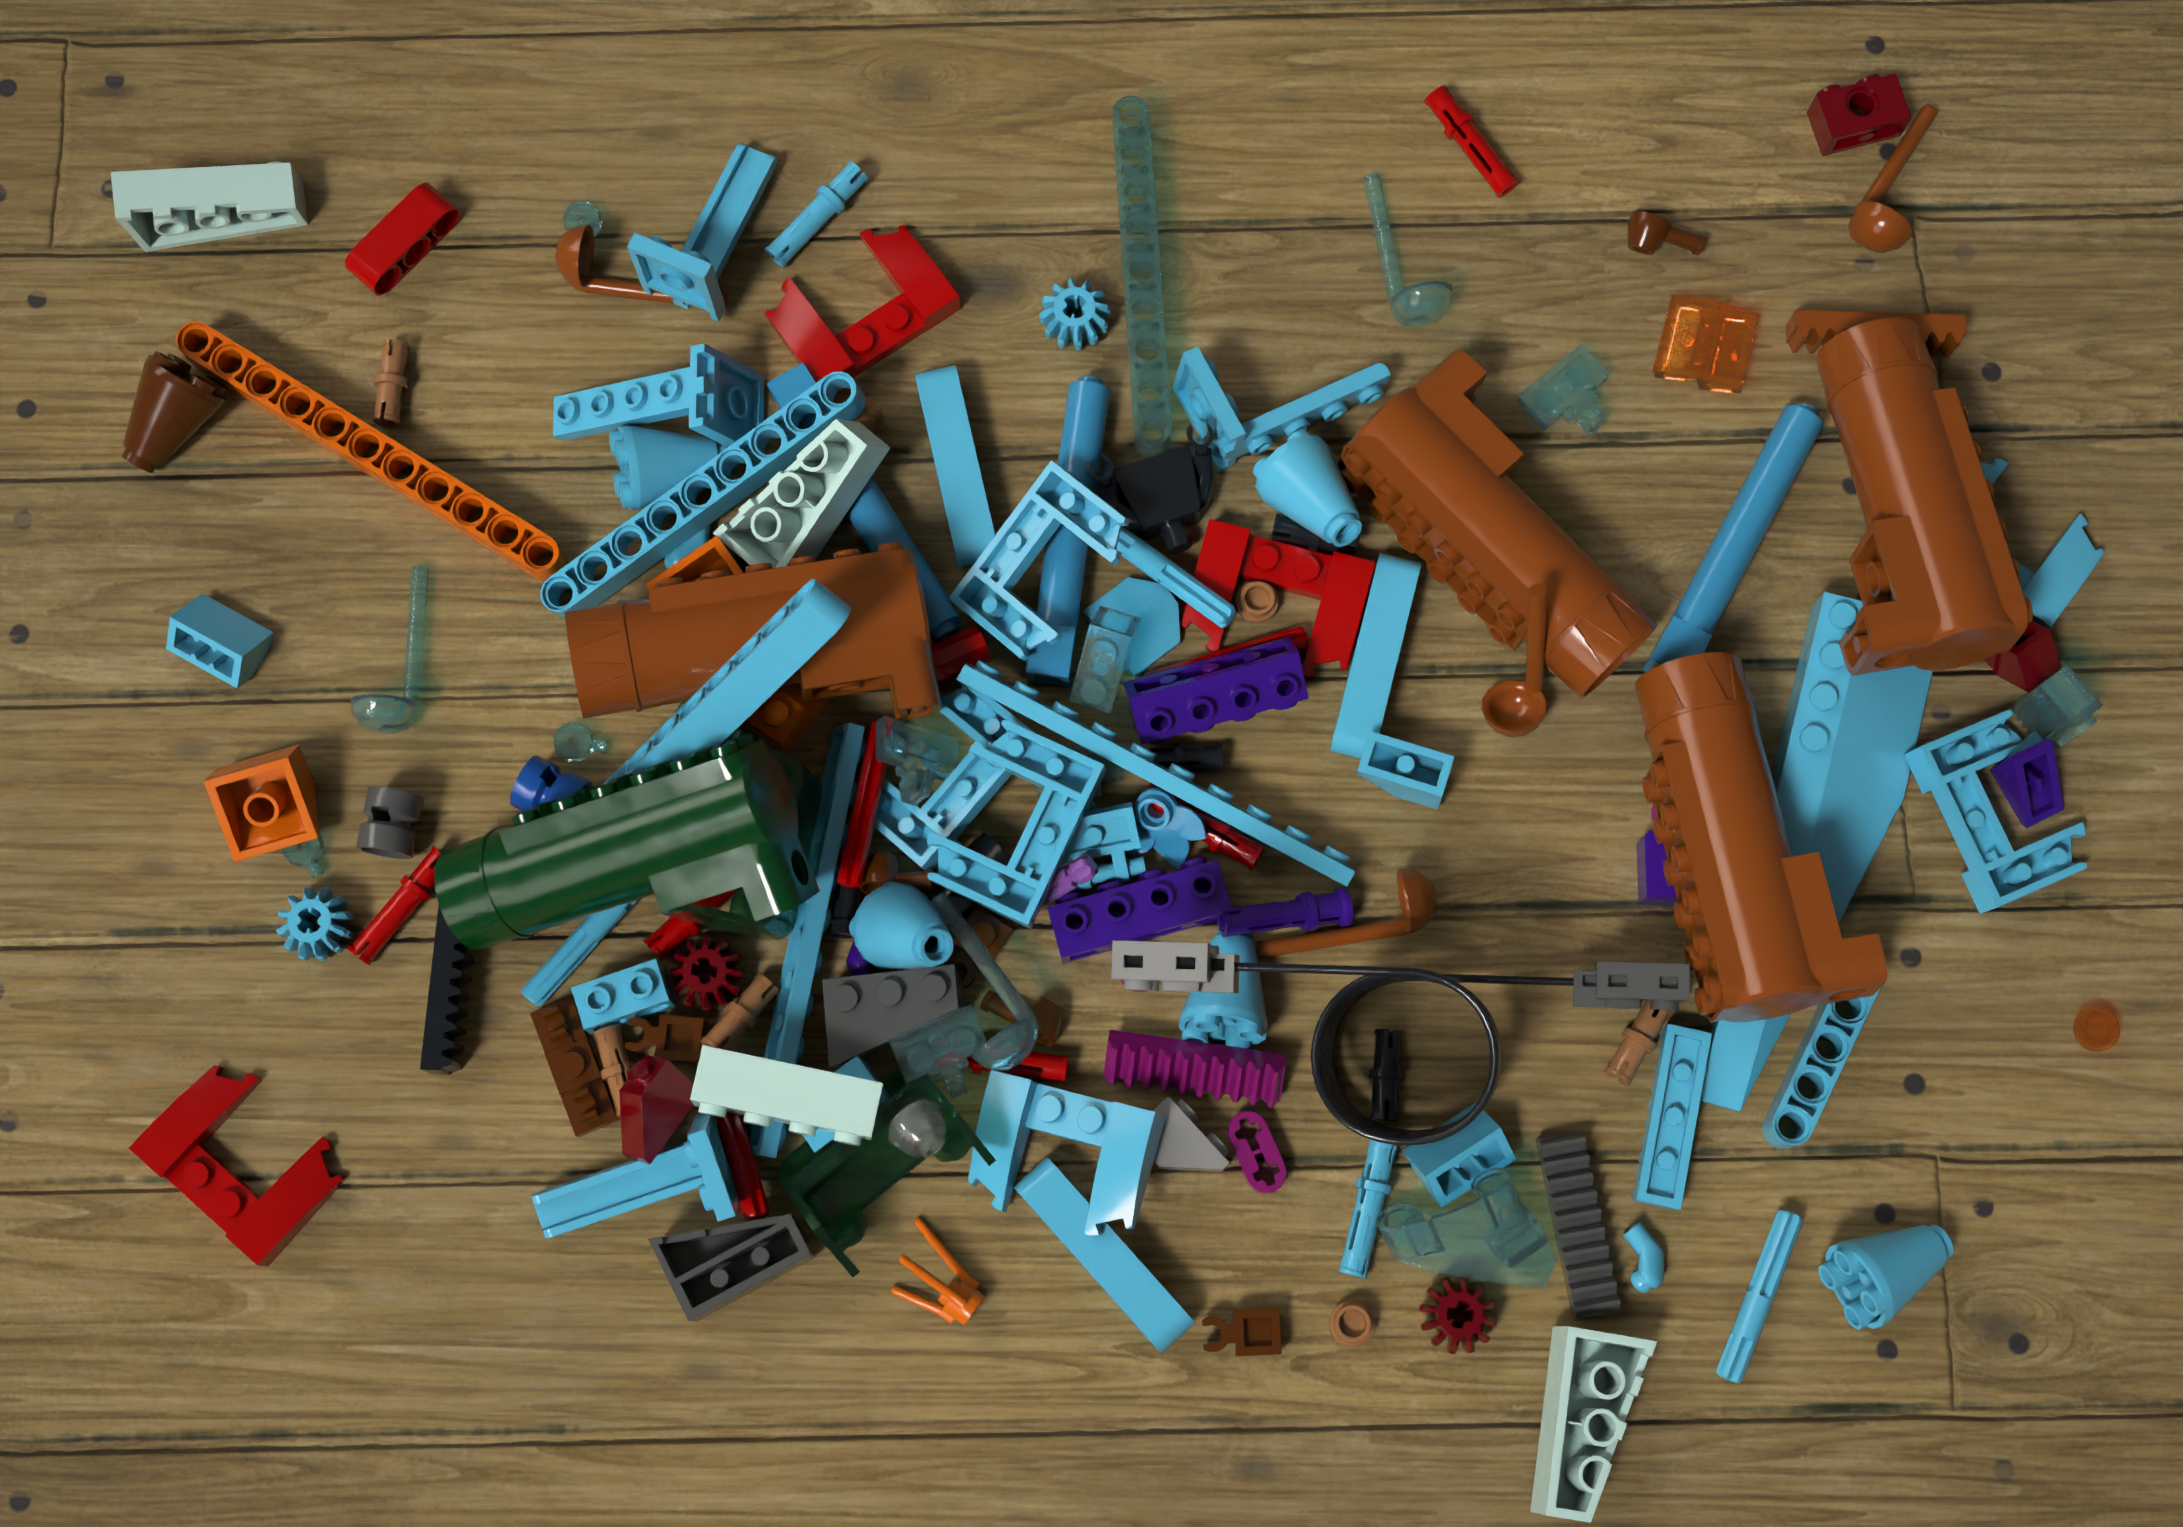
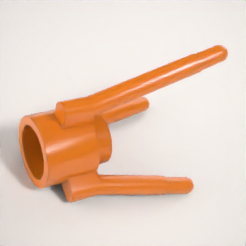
M917 1218L914 1222L916 1227L956 1274L961 1283L953 1278L949 1285H946L918 1263H915L906 1255H902L899 1258V1262L940 1292L941 1296L938 1298V1301L944 1306L898 1286L892 1287L891 1292L910 1303L939 1315L950 1324L955 1319L964 1326L985 1297L976 1290L980 1282L965 1271L921 1218Z

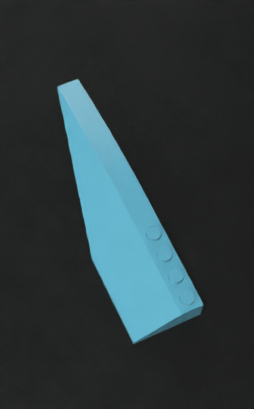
M1824 591L1811 607L1772 777L1793 856L1819 852L1839 923L1904 799L1910 773V767L1904 754L1914 750L1916 747L1933 671L1922 670L1912 666L1855 676L1851 675L1846 668L1839 642L1844 634L1851 631L1857 622L1856 616L1863 604L1862 601ZM1791 1014L1751 1022H1728L1725 1020L1713 1022L1700 1102L1740 1112Z

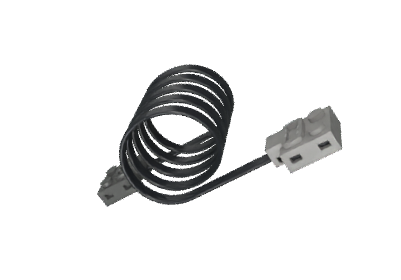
M1115 940L1112 942L1111 979L1123 980L1124 989L1159 991V982H1162V991L1239 994V971L1365 975L1342 988L1329 1001L1321 1013L1312 1039V1075L1320 1098L1329 1112L1342 1125L1367 1139L1393 1145L1428 1144L1455 1135L1476 1119L1490 1101L1497 1087L1502 1067V1048L1498 1029L1490 1012L1481 1000L1459 983L1573 986V1007L1642 1009V1000L1650 1001V1009L1679 1010V1002L1690 1001V964L1597 961L1595 971L1574 970L1573 978L1439 974L1428 970L1404 967L1239 963V955L1219 954V946L1209 943ZM1406 981H1425L1444 985L1464 997L1479 1015L1489 1041V1075L1480 1099L1474 1108L1459 1120L1442 1127L1425 1130L1394 1128L1378 1123L1364 1115L1351 1103L1343 1091L1335 1066V1045L1338 1031L1343 1019L1352 1006L1367 993L1384 985Z

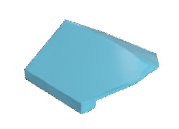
M1127 577L1082 611L1083 615L1134 678L1138 677L1181 643L1178 602L1168 589L1160 583Z

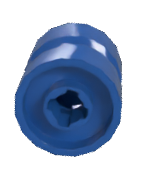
M536 755L525 764L519 773L511 792L510 804L525 812L543 802L555 798L558 801L569 797L570 794L591 787L592 782L571 771L560 774V767Z

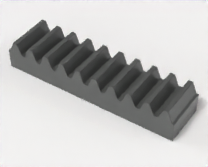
M1582 1131L1537 1139L1535 1141L1572 1318L1579 1319L1620 1311L1621 1301L1617 1296V1283L1612 1273L1613 1264L1608 1255L1609 1245L1605 1240V1226L1601 1222L1602 1212L1597 1203L1598 1193L1593 1184L1594 1175L1589 1165L1590 1156L1586 1151V1137Z

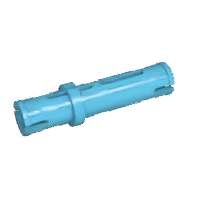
M849 161L846 167L827 186L821 185L816 191L817 197L764 249L769 257L774 256L772 260L777 265L784 268L790 259L835 213L841 214L844 211V203L869 180L864 172L858 173L861 170L858 165Z
M1369 1139L1362 1176L1357 1178L1355 1187L1358 1188L1356 1203L1338 1272L1367 1279L1369 1261L1376 1239L1382 1206L1384 1205L1385 1196H1390L1392 1188L1388 1183L1398 1148L1396 1145Z

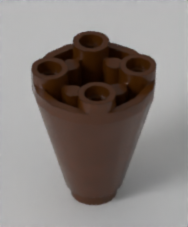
M155 351L153 355L148 356L143 366L123 442L126 449L122 457L136 467L153 473L157 465L162 466L223 406L227 399L224 395L228 388L209 376L202 378L196 374L189 373L192 366L181 358L170 353L166 356Z

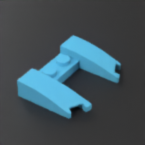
M1997 458L1992 461V465L1980 462L1985 479H1989L1993 485L2008 465V462ZM2081 514L2069 525L2034 573L2018 562L2020 570L2019 583L2024 597H2027L2031 602L2033 609L2032 621L2048 629L2077 593L2104 554L2102 548L2095 550L2083 530L2088 523Z
M1052 460L948 598L1024 661L1029 658V650L1045 641L1054 645L1064 637L1011 591L1058 527L1063 524L1110 563L1117 566L1122 554L1116 550L1121 527L1129 525L1127 518Z
M960 682L961 689L940 698L942 706L939 712L973 741L976 742L978 740L985 749L1007 732L1000 723L1004 719L1032 731L994 699ZM969 752L921 809L884 778L874 827L925 871L934 868L938 870V846L927 845L929 832L932 831L962 845L956 840L958 836L1012 774ZM861 764V766H860V768H859V771H858V774H859V775H860V771H861L862 764Z
M2010 709L1904 754L1922 794L1929 791L1932 792L1969 871L1962 873L1961 876L1979 914L1998 908L2087 869V863H2072L2071 838L2086 836L2083 822L2014 851L1988 799L1976 771L2007 759L2043 741L2042 737L2035 731L2023 740L2005 724L2006 720L2014 713Z
M1004 719L1000 722L1007 731L1004 735L986 749L977 740L971 745L969 752L1044 790L1007 866L930 831L927 836V845L938 846V873H928V879L1031 929L1050 891L1049 885L1085 810L1089 809L1107 770L1105 765Z
M991 1070L976 1128L968 1182L974 1187L981 1182L996 1196L991 1205L996 1210L1006 1213L1030 1129L1099 1147L1101 1152L1093 1182L1084 1234L1091 1237L1102 1236L1100 1224L1119 1219L1124 1220L1127 1229H1133L1137 1222L1166 1118L1154 1111L1115 1101L1112 1103L1038 1084L1026 1078Z

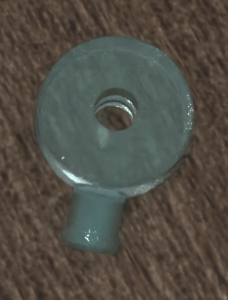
M576 201L566 208L563 215V225L566 231L575 226L589 224L592 226L594 237L600 232L602 215L599 209L592 203Z
M566 723L559 727L554 735L555 752L560 758L568 762H580L585 760L592 752L606 754L608 750V741L594 739L592 731L582 723ZM573 739H578L575 745H570Z
M321 835L317 839L282 849L283 855L289 863L294 866L307 868L310 878H317L324 873L318 862L324 851V842ZM303 843H306L305 848L303 850H300V846Z

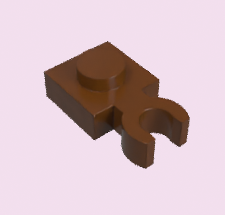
M976 905L953 940V944L962 949L959 955L950 957L945 961L944 965L955 964L956 966H964L967 969V975L962 980V985L965 989L968 988L975 980V966L978 961L990 967L1013 933V929Z
M660 1014L659 1025L654 1027L650 1022L642 1018L628 1019V1025L643 1029L644 1037L638 1043L625 1042V1048L636 1053H642L651 1047H656L654 1057L673 1062L698 1064L702 1049L701 1039L705 1037L707 1020L704 1018Z
M1279 1308L1233 1310L1234 1324H1226L1218 1317H1208L1202 1320V1326H1216L1221 1333L1218 1342L1203 1344V1350L1217 1352L1222 1350L1228 1343H1235L1236 1356L1282 1354Z

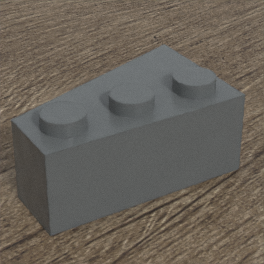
M955 964L822 979L829 1068L836 1071L857 1055L864 1060L875 1055L878 1056L913 1037L917 1038L965 1016L962 971Z
M792 1214L648 1239L688 1321L694 1322L709 1316L817 1257L798 1218Z

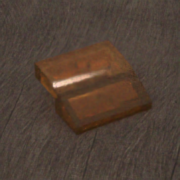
M1671 295L1653 367L1655 378L1697 382L1701 390L1741 394L1760 319L1759 313L1721 302Z

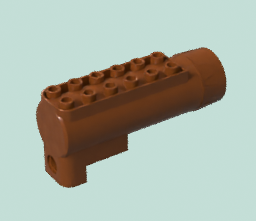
M1883 318L1856 325L1839 333L1821 347L1816 356V363L1824 386L1827 408L1838 431L1868 529L1849 559L1863 606L1856 616L1857 622L1851 631L1844 634L1839 642L1847 670L1853 676L1912 666L1930 671L1947 670L1976 663L1996 653L2010 651L2026 631L2028 623L2032 621L2033 609L2030 600L2024 597L2019 583V565L2017 560L2010 555L2006 543L2007 531L2002 518H1998L1993 504V486L1989 479H1985L1980 464L1981 450L1977 441L1972 440L1968 428L1969 417L1966 405L1963 402L1960 403L1955 387L1940 389L1938 373L1916 322L1906 318Z
M1455 350L1415 386L1402 390L1378 409L1359 429L1352 440L1344 445L1338 461V467L1349 492L1352 494L1356 493L1367 504L1368 511L1373 518L1382 524L1386 523L1397 534V539L1405 550L1412 554L1416 553L1427 564L1429 573L1436 581L1441 584L1446 583L1457 594L1459 603L1467 612L1471 614L1476 613L1488 625L1487 629L1490 635L1502 645L1507 644L1513 651L1523 643L1527 645L1529 588L1535 584H1541L1546 587L1544 666L1563 681L1580 699H1583L1605 681L1641 646L1656 629L1658 623L1643 610L1620 582L1618 583L1604 571L1512 480L1524 453L1474 405L1476 397L1473 394L1483 384L1487 372L1470 355L1462 350Z
M891 542L879 545L877 547L878 552L860 554L859 549H847L834 553V559L817 562L815 556H803L790 560V566L772 569L771 563L750 565L745 568L746 573L728 576V571L716 570L702 574V580L684 583L681 577L666 578L657 581V587L648 588L649 598L623 601L620 599L617 600V603L565 611L572 668L583 718L632 710L641 712V710L686 702L780 608L813 578L850 605L851 611L842 627L783 685L800 683L803 703L889 688L895 722L937 714L942 704L931 650L925 598L913 549L904 548L903 542Z
M1725 652L1701 653L1663 663L1644 673L1636 681L1635 689L1646 729L1644 737L1648 743L1653 762L1650 763V769L1646 777H1643V792L1648 803L1653 802L1657 818L1653 819V832L1657 844L1664 845L1667 860L1663 861L1664 877L1668 886H1674L1677 902H1674L1673 906L1674 917L1677 927L1679 929L1684 928L1688 945L1684 946V957L1686 964H1690V972L1695 971L1699 988L1695 989V1002L1699 1014H1706L1711 1023L1723 1020L1728 1022H1751L1791 1014L1813 1005L1873 996L1887 980V963L1879 933L1842 939L1819 852L1793 856L1761 736L1757 716L1758 710L1748 687L1741 658L1735 654Z

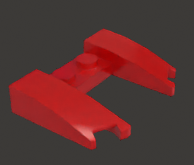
M904 225L898 226V233L873 236L872 229L859 233L860 238L900 295L834 336L791 278H788L781 286L782 291L786 294L775 312L768 309L765 312L766 318L798 364L804 363L816 383L826 375L839 371L855 378L961 310L960 297Z
M1209 519L1194 578L1230 604H1232L1238 579L1249 582L1255 580L1264 581L1275 589L1321 600L1302 668L1304 678L1307 679L1315 676L1314 665L1339 661L1341 672L1346 671L1375 562L1335 551L1333 556L1250 535L1251 529ZM1186 603L1181 628L1186 630L1193 622L1211 638L1206 644L1205 649L1210 653L1219 651L1225 628L1219 627Z
M214 1065L155 1119L129 1149L158 1176L167 1178L227 1233L225 1237L256 1265L268 1267L340 1187L345 1179L343 1175L330 1177L322 1154L332 1150L333 1146L330 1140L322 1136L261 1197L256 1194L203 1145L258 1086L262 1079L246 1073L243 1081L221 1077L223 1067Z

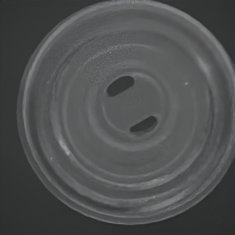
M921 1099L902 1109L889 1125L888 1140L890 1144L912 1157L923 1156L928 1158L937 1153L945 1143L944 1136L947 1131L940 1106L935 1101Z

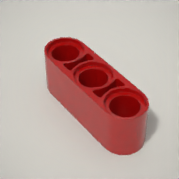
M428 182L418 185L349 252L345 260V268L377 296L389 292L455 227L460 218V210Z

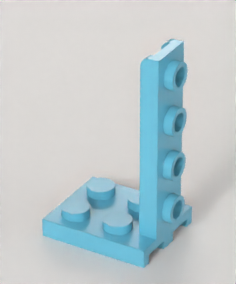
M738 143L682 251L672 248L666 240L658 236L651 235L647 238L634 233L627 245V249L643 291L652 295L653 291L656 290L673 297L675 305L687 310L690 309L691 305L709 312L712 320L719 322L726 306L719 288L718 279L779 163L778 158L750 148L745 144Z
M705 343L690 346V367L555 396L553 437L559 440H573L618 430L619 426H639L689 415V429L729 447L764 421V375Z
M1198 346L1182 354L1172 388L1200 439H1203L1207 434L1205 422L1211 426L1214 439L1208 448L1212 449L1214 465L1218 472L1234 466L1237 457L1248 452L1252 456L1258 455L1269 449L1274 444L1273 441L1286 435L1289 438L1292 433L1298 430L1307 431L1311 427L1310 424L1324 419L1325 422L1333 421L1345 414L1348 407L1359 402L1362 406L1375 402L1383 396L1391 373L1386 365L1382 363L1374 364L1243 424L1238 419L1239 412L1234 399L1230 394L1225 395L1218 383L1219 376L1214 363L1210 358H1204Z
M702 1113L696 1115L687 1134L688 1141L661 1150L651 1164L631 1160L532 1194L531 1198L545 1238H551L699 1188L705 1210H714L718 1222L735 1216L739 1200L725 1150L715 1124V1116Z

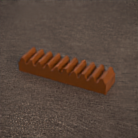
M1796 309L1786 324V343L1789 344L1792 353H1797L1802 344L1805 343L1809 354H1814L1820 344L1823 346L1834 336L1856 325L1883 318H1906L1918 324L1931 357L1940 348L1943 357L1949 358L1967 333L1966 315Z

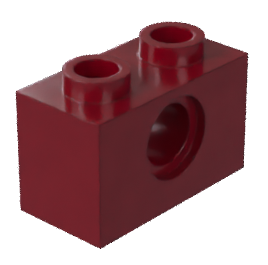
M1896 73L1880 77L1878 74L1869 75L1859 80L1856 84L1841 87L1838 84L1825 87L1816 94L1806 112L1822 156L1899 137L1912 118ZM1850 108H1858L1864 115H1857Z

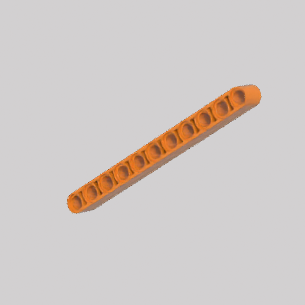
M194 321L185 324L179 329L176 335L178 350L198 370L219 381L233 392L533 578L545 582L550 576L567 565L568 561L564 552L552 537L205 323ZM208 341L207 346L202 351L195 352L196 347L200 343ZM242 362L241 367L236 372L228 373L233 364ZM276 383L275 388L270 393L262 394L263 389L268 384ZM310 403L306 413L296 415L297 409L301 405ZM345 424L343 431L339 435L330 437V432L335 426ZM379 445V449L374 456L364 458V453L369 447ZM414 467L412 474L408 478L398 479L399 472L403 468ZM448 488V493L443 499L432 501V496L438 489ZM483 509V514L479 520L470 523L466 522L467 516L471 511ZM511 530L518 531V536L512 543L501 544V539L506 532ZM553 552V558L548 564L544 566L536 565L537 557L540 554Z

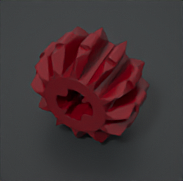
M706 935L703 939L702 949L691 939L687 941V947L691 952L688 957L682 952L675 953L674 958L683 964V968L670 969L669 975L672 978L683 980L673 987V991L676 995L687 993L685 1004L690 1008L694 1007L701 999L702 1009L705 1012H710L713 1007V998H716L723 1008L729 1003L724 995L727 990L734 995H740L742 990L732 983V980L745 978L746 971L733 967L739 964L743 958L739 952L728 954L731 944L727 940L723 939L715 948L714 939L710 935ZM710 964L717 971L715 978L710 976L712 981L706 983L698 976L701 969L706 971L704 966Z
M1466 1276L1459 1278L1456 1292L1450 1278H1442L1441 1287L1444 1296L1437 1289L1429 1287L1426 1290V1294L1436 1302L1435 1306L1430 1304L1419 1305L1420 1312L1433 1314V1320L1420 1324L1421 1330L1427 1331L1435 1327L1438 1329V1332L1430 1341L1433 1346L1440 1345L1448 1337L1447 1353L1456 1354L1459 1339H1461L1463 1348L1467 1353L1474 1352L1475 1345L1471 1336L1473 1335L1482 1343H1487L1490 1337L1480 1328L1481 1325H1497V1319L1483 1316V1310L1495 1307V1301L1491 1299L1480 1303L1477 1300L1485 1291V1286L1482 1284L1476 1285L1470 1293H1467L1469 1278ZM1459 1302L1465 1306L1462 1312L1468 1311V1321L1460 1322L1458 1328L1451 1325L1454 1319H1447V1310L1456 1308Z

